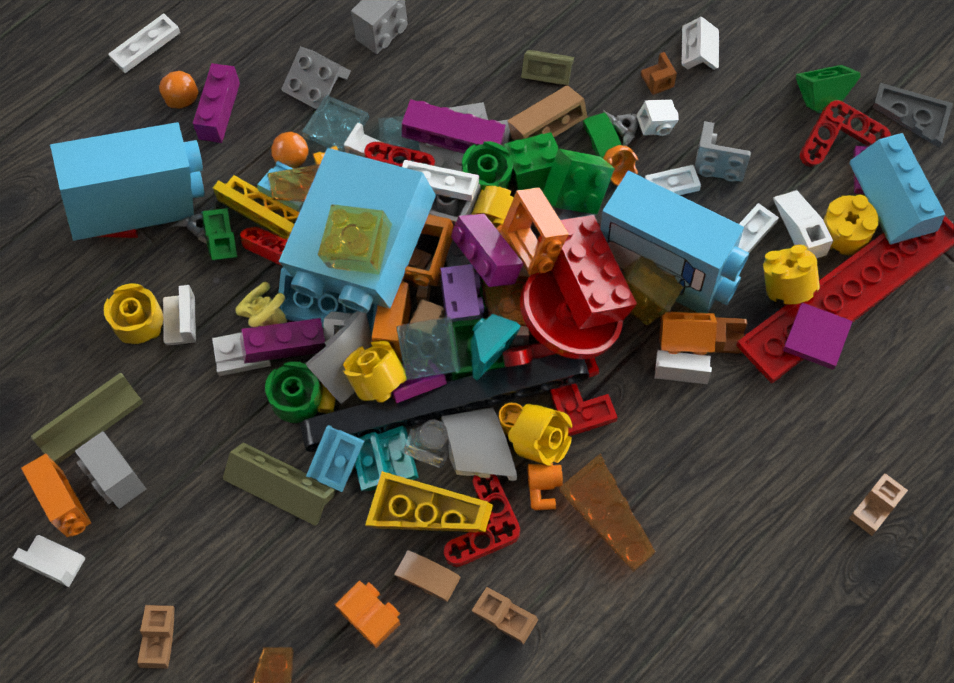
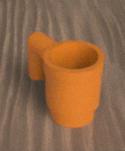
M550 463L551 465L528 464V485L531 508L533 510L556 509L555 498L541 499V490L555 489V487L563 486L561 465H553V463Z

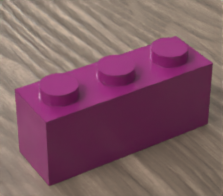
M211 63L193 121V126L199 140L223 142L240 85L235 66Z
M486 215L458 216L451 238L489 287L515 284L524 263Z
M321 318L241 329L240 343L244 364L315 354L324 348L325 338Z

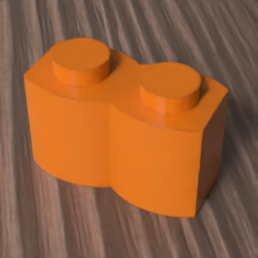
M359 580L335 606L368 642L377 648L400 625V621L397 618L400 613L391 603L388 602L384 605L377 598L380 593L372 584L368 582L364 585Z

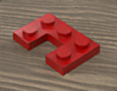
M595 358L585 359L589 377L599 375V368ZM577 384L549 390L556 410L566 413L572 422V428L568 427V436L617 422L618 417L609 394L583 402Z

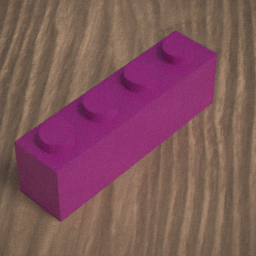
M411 99L402 121L403 138L463 154L474 144L477 146L491 141L502 145L506 129L505 124H501L496 120H486L473 114H464L447 107L441 108L424 101Z

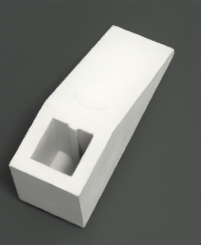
M797 190L774 197L773 200L794 245L806 246L807 251L813 253L816 258L826 256L833 240L819 214Z

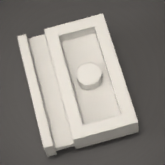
M241 333L212 338L219 376L271 366L270 360L244 364L240 343Z

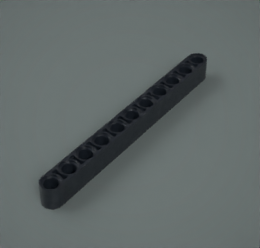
M553 354L531 360L527 364L503 367L485 372L478 380L474 379L473 376L446 382L447 384L399 403H396L393 397H390L384 402L374 401L320 415L300 423L304 447L308 452H316L328 425L357 438L372 432L381 434L400 426L408 428L439 420L442 416L469 412L576 384L589 378V371L585 359H572L559 354Z

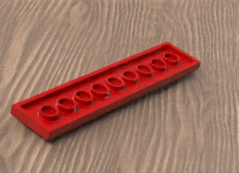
M944 216L938 231L894 244H889L885 234H881L819 280L820 287L818 292L815 290L813 297L803 303L854 322L954 246V224ZM801 303L785 305L737 341L736 346L771 384L804 360L783 351Z

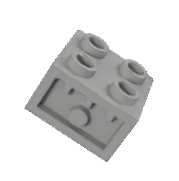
M300 46L281 89L283 92L321 111L335 81L338 80V77L348 79L351 70L313 50Z
M704 121L694 167L696 173L704 177L713 176L732 182L743 181L751 152L715 145L717 134L713 133L714 123Z

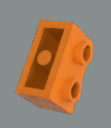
M661 312L659 338L661 351H668L670 354L690 351L697 355L715 352L717 329L715 314Z

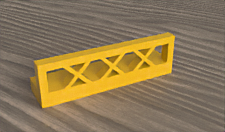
M235 175L227 184L218 181L213 187L219 202L281 238H289L294 227L292 222L297 220L300 212L258 191V188ZM235 185L244 189V195L233 189ZM260 198L264 200V206L252 199ZM280 209L283 211L284 218L274 213L273 210Z

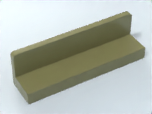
M119 373L31 435V438L43 453L47 454L58 465L75 453V450L142 405L143 401L124 375Z
M244 442L230 452L223 475L225 481L312 525L319 523L324 506L334 498L336 489L320 483L312 477H306V473Z

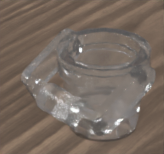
M429 420L419 426L416 431L411 429L403 452L429 465L431 464L439 468L443 467L449 453L446 426L438 420Z

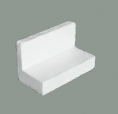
M699 17L682 26V66L689 69L704 62L715 70L719 68V30L703 17Z
M189 285L179 286V296L163 298L165 345L196 342L195 296Z
M658 350L655 378L708 384L712 370L710 367L711 356L688 353L670 354L668 351Z
M37 535L28 551L26 552L18 548L13 559L21 565L69 587L83 564L85 557L45 537Z

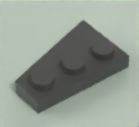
M880 83L872 108L940 148L953 103Z

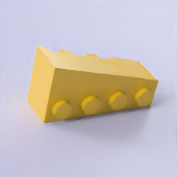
M382 471L365 525L377 529L485 532L493 505L487 501Z

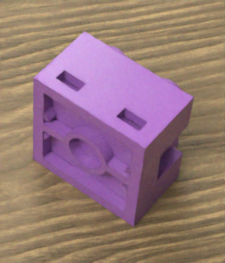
M473 265L441 268L440 283L446 326L448 322L482 319L484 313L482 297L477 298V295H479L480 278L478 272H473Z

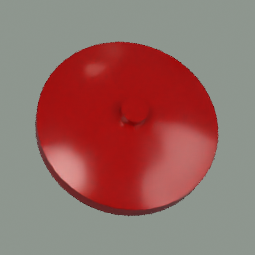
M552 271L531 274L522 288L520 309L527 328L543 346L556 354L572 359L594 358L605 353L620 335L623 321L579 329Z

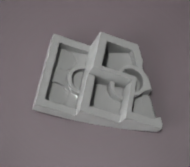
M357 311L344 322L345 326L325 342L326 347L306 362L307 367L341 404L355 392L343 370L345 371L344 361L359 347L363 346L364 349L372 347L370 343L372 342L367 314Z
M493 407L441 417V425L449 440V459L456 475H476L490 478V474L505 475L511 481L517 480L512 455Z

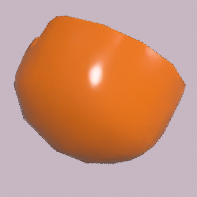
M182 71L171 72L160 81L159 91L169 107L180 109L189 106L196 100L198 89L195 81L188 73Z
M285 132L275 138L271 147V153L275 162L279 161L291 168H297L307 159L309 149L302 136L294 132Z
M618 145L606 151L603 159L615 168L610 180L612 184L619 186L628 170L638 174L635 167V162L638 158L632 149L627 146Z

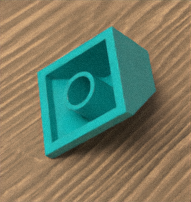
M492 314L487 320L484 318L479 320L473 327L474 335L471 340L474 379L478 380L501 357L502 353L513 344L521 327L517 322Z

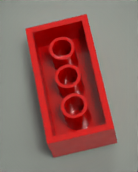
M590 215L560 220L567 230L568 236L552 272L578 328L584 329L623 321L637 303L595 216ZM540 235L539 238L537 239V240L539 241V243L541 242V239H542V236H541V235Z

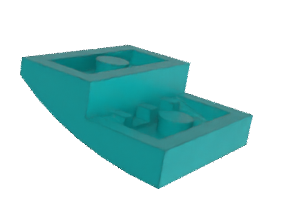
M404 426L381 434L372 432L359 437V439L364 440L355 466L361 491L376 490L382 471L410 480L419 478L407 429Z

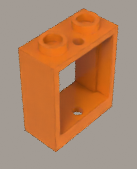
M540 188L516 191L501 229L518 257L524 263L523 265L528 274L552 271L567 239L568 232ZM532 222L542 236L540 243L530 228Z
M428 214L421 233L440 237L430 270L406 266L402 281L404 279L410 280L417 285L425 287L428 284L438 285L441 268L444 267L452 242L451 234L454 226L451 219Z
M401 281L390 309L377 305L372 332V342L379 340L389 342L400 362L403 360L412 307L409 285Z
M47 454L21 468L49 521L67 538L82 533L86 526L91 524L64 472Z

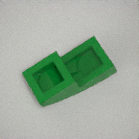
M605 112L583 120V127L592 140V148L597 156L603 158L607 150L621 145L619 137Z
M228 209L202 211V223L211 260L237 257L234 234L230 228Z

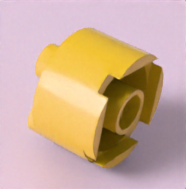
M486 186L484 191L483 189L481 190L471 215L485 214L495 228L503 225L514 198L510 196L511 191L502 187Z
M863 195L842 196L829 204L823 221L833 240L830 249L834 248L843 255H853L869 244L878 226V214L873 205L869 203L867 197Z
M795 245L789 249L770 251L765 255L763 263L767 295L771 300L776 302L777 298L784 300V304H798L810 300L815 290L818 292L820 286L817 259L813 253L807 251L806 246Z
M126 284L115 289L110 299L107 298L104 304V316L116 336L122 342L139 344L159 336L164 319L163 312L150 290L139 284Z
M379 340L370 342L372 344L370 348L364 349L363 346L359 347L346 358L343 364L345 376L357 396L362 400L376 399L377 402H384L390 398L391 392L401 383L405 382L408 377L390 343Z
M526 404L522 408L515 426L510 429L508 438L513 443L514 450L520 457L551 465L550 463L560 462L570 447L572 437L568 436V427L572 428V422L564 412L539 405Z

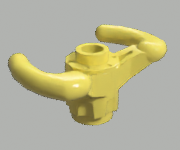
M263 282L253 289L236 307V314L248 317V324L251 327L287 323L286 315L279 308L285 300L284 294L278 293L273 300L270 297H260L270 289L268 282Z

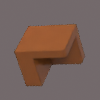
M665 52L659 54L658 64L641 71V76L652 95L673 88L675 85L677 73Z
M716 317L715 352L742 353L736 344L738 340L744 337L747 319Z

